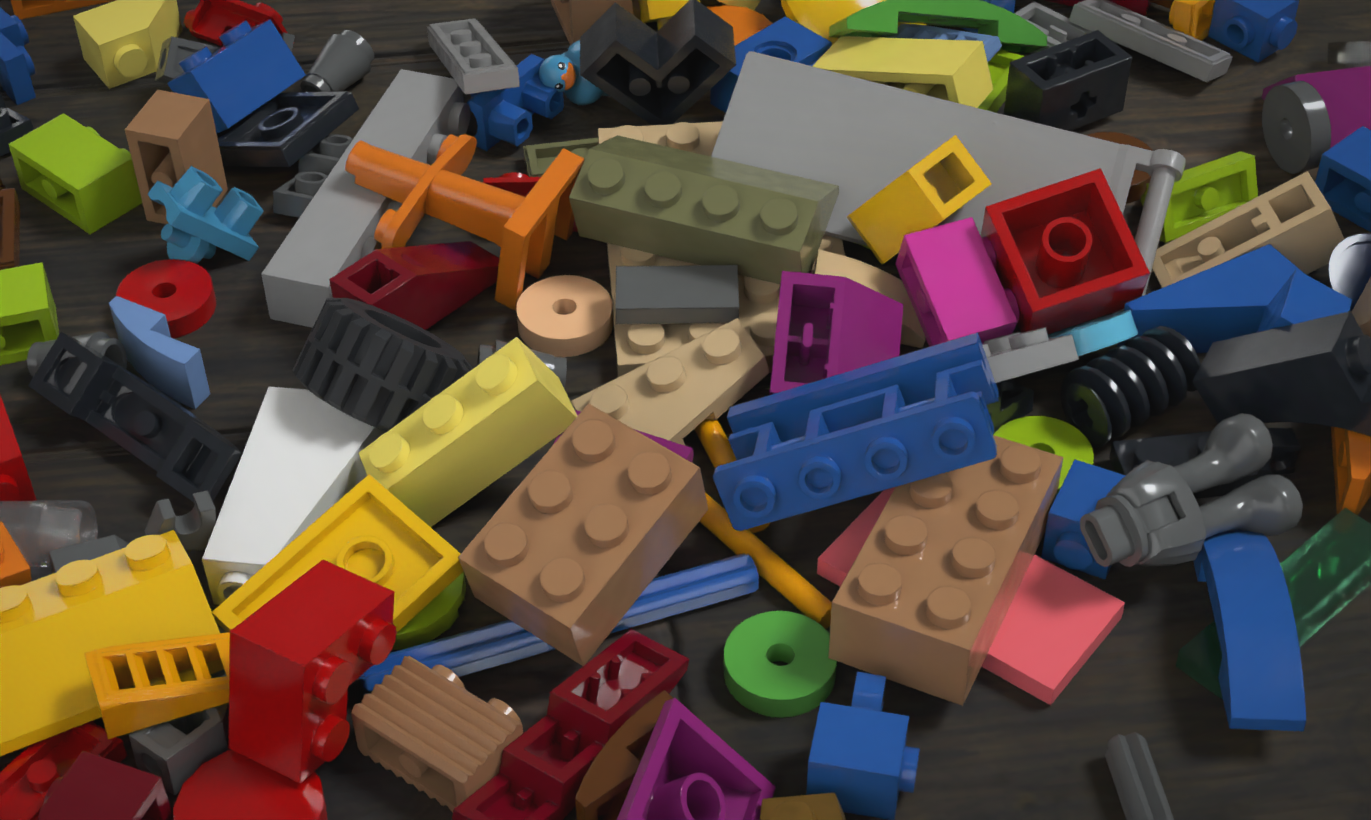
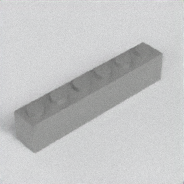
M403 69L399 71L261 273L270 319L313 328L326 299L333 298L329 279L375 249H381V243L374 239L377 224L388 209L398 211L402 203L355 184V176L345 170L348 155L354 145L362 140L372 146L432 165L436 161L438 151L446 137L450 134L457 137L465 134L469 126L470 107L467 103H464L463 91L454 78Z

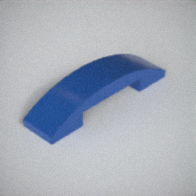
M1239 529L1225 531L1206 538L1201 551L1193 562L1198 582L1207 583L1222 651L1218 679L1229 729L1304 731L1306 725V705L1297 628L1284 573L1272 544L1263 533Z

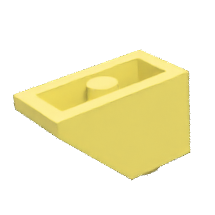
M116 0L73 16L83 58L109 89L157 72L162 43L171 36L179 37L183 30L177 0Z

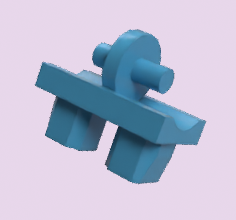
M190 166L174 187L157 180L147 194L151 200L164 205L166 208V220L169 224L163 227L161 238L167 241L169 259L186 260L196 264L203 257L206 259L212 258L216 252V246L250 261L259 246L249 235V232L264 210L250 194L236 187L231 188L217 208L213 207L212 204L223 191L222 188L207 173Z

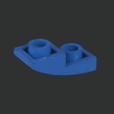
M0 7V83L11 100L16 105H20L36 98L30 77L35 74V67L24 45L29 43V37L21 20L16 15L10 16Z

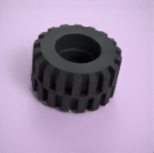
M327 298L295 363L293 372L310 392L324 402L359 421L387 432L473 368L464 355L456 348L405 319L357 300Z

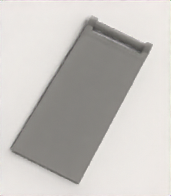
M753 51L746 54L711 157L838 185L839 194L824 235L865 246L868 245L847 219V216L954 135L958 137L992 184L936 226L972 217L980 235L986 206L1101 168L1123 214L1134 171L1147 172L1151 179L1137 228L1135 242L1149 269L1150 275L1174 182L1182 178L1186 163L1183 155L1173 150L1158 149L1151 151L1131 145L1118 144ZM1149 278L1147 280L1142 296L1146 295ZM1124 309L1113 312L1112 314L1124 311Z

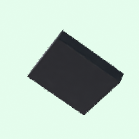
M352 92L279 93L218 139L223 166H292L359 110Z

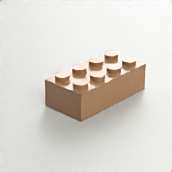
M993 435L997 445V455L994 459L895 487L832 601L828 658L875 675L886 676V679L963 706L1046 531L1048 513L1058 492L1063 457Z

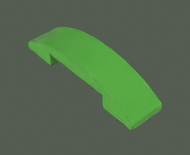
M886 0L855 12L829 26V37L840 38L841 36L888 38L898 33V22L978 29V34L999 37L1002 44L1000 49L1008 52L1027 54L1047 47V35L1036 26L1002 7L981 0Z

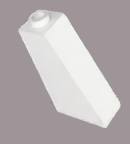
M269 386L202 557L213 604L220 605L363 480L367 474L359 452L386 432L343 413L307 389Z

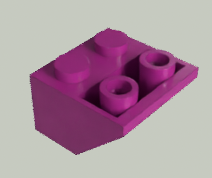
M782 271L769 395L898 357L900 354L904 304L847 277Z

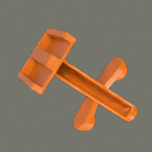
M453 134L448 135L438 151L436 161L432 165L372 146L362 140L358 141L348 155L345 170L355 176V184L402 203L398 211L388 209L377 224L374 239L381 243V249L404 247L425 214L487 239L501 247L495 301L513 310H516L518 299L523 291L525 273L539 279L550 264L554 235L567 241L573 232L575 218L569 196L584 163V158L564 148L529 194L524 197L462 176L470 164L476 149L477 140L473 136L461 134L459 137Z

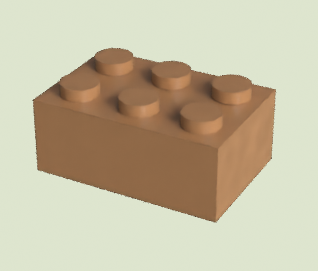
M588 403L459 555V562L474 597L584 666L708 511L700 467Z

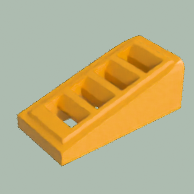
M230 632L115 645L84 653L108 739L229 703ZM220 659L226 676L211 678L206 663ZM192 668L196 680L181 682L178 672ZM163 676L165 684L150 685L149 680ZM132 685H134V687H135V688H129V689H122V688H125V687H128V686H132Z

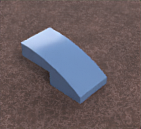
M119 296L113 298L109 302L117 336L125 348L127 360L147 382L159 391L184 405L196 409L210 395L200 349L171 338L165 314Z

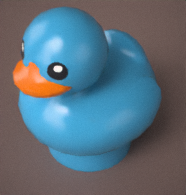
M580 40L573 42L569 46L568 51L563 54L549 56L540 66L539 77L541 82L545 86L556 88L558 92H564L566 97L577 105L592 104L600 99L601 96L611 97L580 76Z

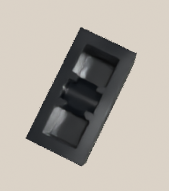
M1099 30L1011 61L1004 115L1072 131L1121 112L1124 108L1132 56Z

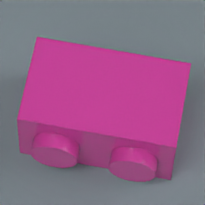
M972 217L904 235L895 265L929 347L977 332L982 344H984V341L1013 333L1019 321V308L1016 298L1009 288L1003 289L996 273L997 262L993 245L986 236H980Z

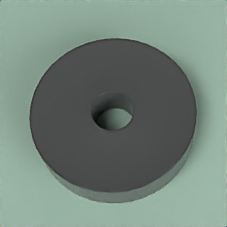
M1305 81L1277 85L1270 89L1263 104L1262 127L1265 142L1272 158L1282 170L1294 174L1318 168L1322 154L1329 150L1331 146L1330 119L1320 94L1312 85Z

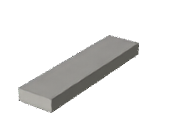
M475 18L435 23L427 26L429 45L464 94L520 87L518 67Z

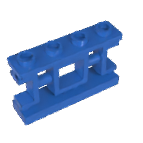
M978 332L730 407L727 419L733 434H730L728 440L737 461L717 466L714 470L713 480L732 527L737 531L746 530L994 459L997 455V445L993 437L994 425L986 405L998 401V388Z

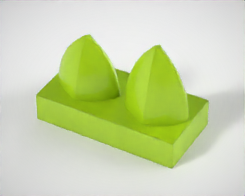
M1239 151L1184 170L1182 178L1174 182L1159 241L1165 243L1173 241L1258 197L1255 155ZM1149 183L1146 184L1147 189L1141 196V203L1143 206L1148 191Z

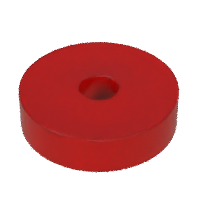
M167 259L145 264L129 273L119 284L116 296L165 314L170 335L173 339L188 335L201 328L209 321L216 309V296L211 276L202 266L186 260Z

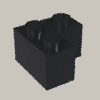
M689 0L657 32L615 2L580 37V76L651 125L673 124L736 66L733 27L697 0Z

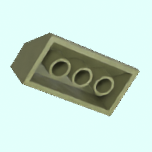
M617 135L589 149L570 193L569 200L580 237L697 265H737L738 275L781 284L782 271L811 272L839 194V186Z

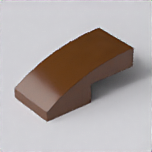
M665 690L632 715L608 740L596 756L584 776L575 797L577 820H617L665 701L673 699Z

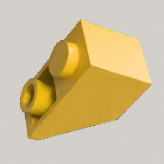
M954 135L849 214L847 219L879 262L884 264L899 253L904 235L935 227L992 183L958 137Z

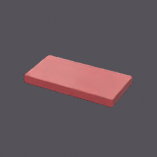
M895 487L883 490L818 557V575L841 587ZM1034 554L981 667L1051 706L1121 620L1125 602Z

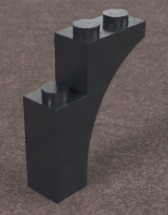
M1351 311L1213 342L1192 381L1218 424L1224 419L1243 413L1253 415L1263 423L1296 422L1338 427L1371 437V338L1363 334Z

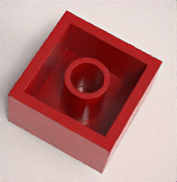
M1101 168L986 206L980 236H986L991 241L996 255V273L1003 289L1009 288L1016 298L1019 308V321L1017 324L1021 333L1046 327L1047 334H1051L1122 310L1125 307V303L1142 297L1150 272Z

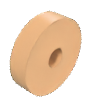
M575 275L548 277L529 286L521 294L517 302L518 331L522 340L533 350L552 354L555 357H572L593 351L609 338L613 330L611 296L602 285L589 278Z

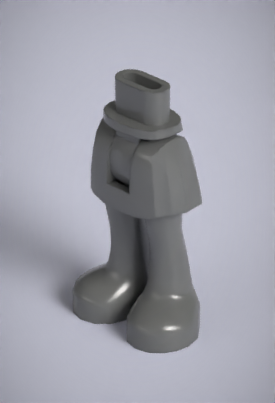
M1241 413L1222 420L1211 431L1203 452L1195 458L1174 467L1147 460L1129 472L1107 493L1105 498L1098 500L1094 511L1084 514L1080 519L1081 532L1096 562L1103 567L1117 562L1128 567L1135 564L1143 567L1171 566L1196 560L1205 539L1225 531L1239 529L1263 533L1265 536L1283 534L1297 526L1302 517L1303 503L1301 496L1294 484L1281 475L1259 477L1201 506L1198 505L1193 495L1217 485L1232 483L1264 467L1271 458L1273 443L1269 430L1263 422L1250 414Z

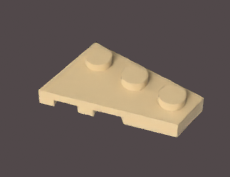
M737 318L572 400L571 403L574 410L580 412L589 403L632 429L685 446L683 438L705 419L717 420L770 372L765 355Z

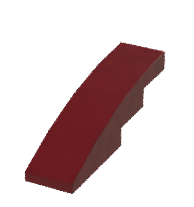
M630 629L550 691L547 715L503 749L500 772L454 808L452 820H563L576 806L575 797L582 780L608 740L632 715L664 690L669 694L687 671L689 658Z

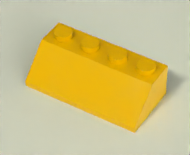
M174 530L160 535L139 537L130 542L125 548L92 560L70 562L61 567L56 573L21 586L10 585L0 588V757L102 717L84 653L115 645L220 633L194 566ZM220 659L206 663L210 675L224 669ZM192 668L178 672L181 682L196 680ZM163 676L149 680L151 686L165 684ZM132 685V686H128V687H125V688H122V689H129V688H135V687H134V685Z

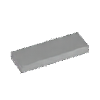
M1085 0L1074 4L1069 18V22L1091 32L1099 30L1116 43L1205 82L1226 74L1233 56H1230V53L1108 0Z

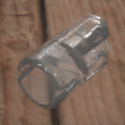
M82 500L0 501V522L4 523L30 567H50L49 551L98 539L97 518L89 502Z

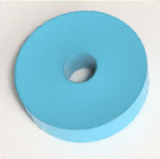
M1126 310L1063 329L1048 335V338L1072 335L1077 355L1081 356L1138 335V331L1131 310Z

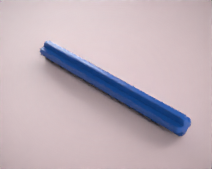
M743 553L654 578L611 633L753 593L759 588L757 567L749 554ZM509 619L392 652L381 664L373 665L358 679L362 693L365 695L371 694L375 684H381L385 675H391L394 666L401 665L404 656H411L430 669L435 665H443L453 671L458 677L555 650V648Z

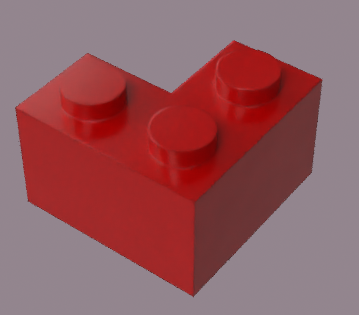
M321 560L230 631L229 749L300 784L325 761L330 762L334 760L343 750L350 732V725L346 720L348 686L370 667L381 664L388 657L394 646L397 634L396 627L393 624L395 592L326 560Z

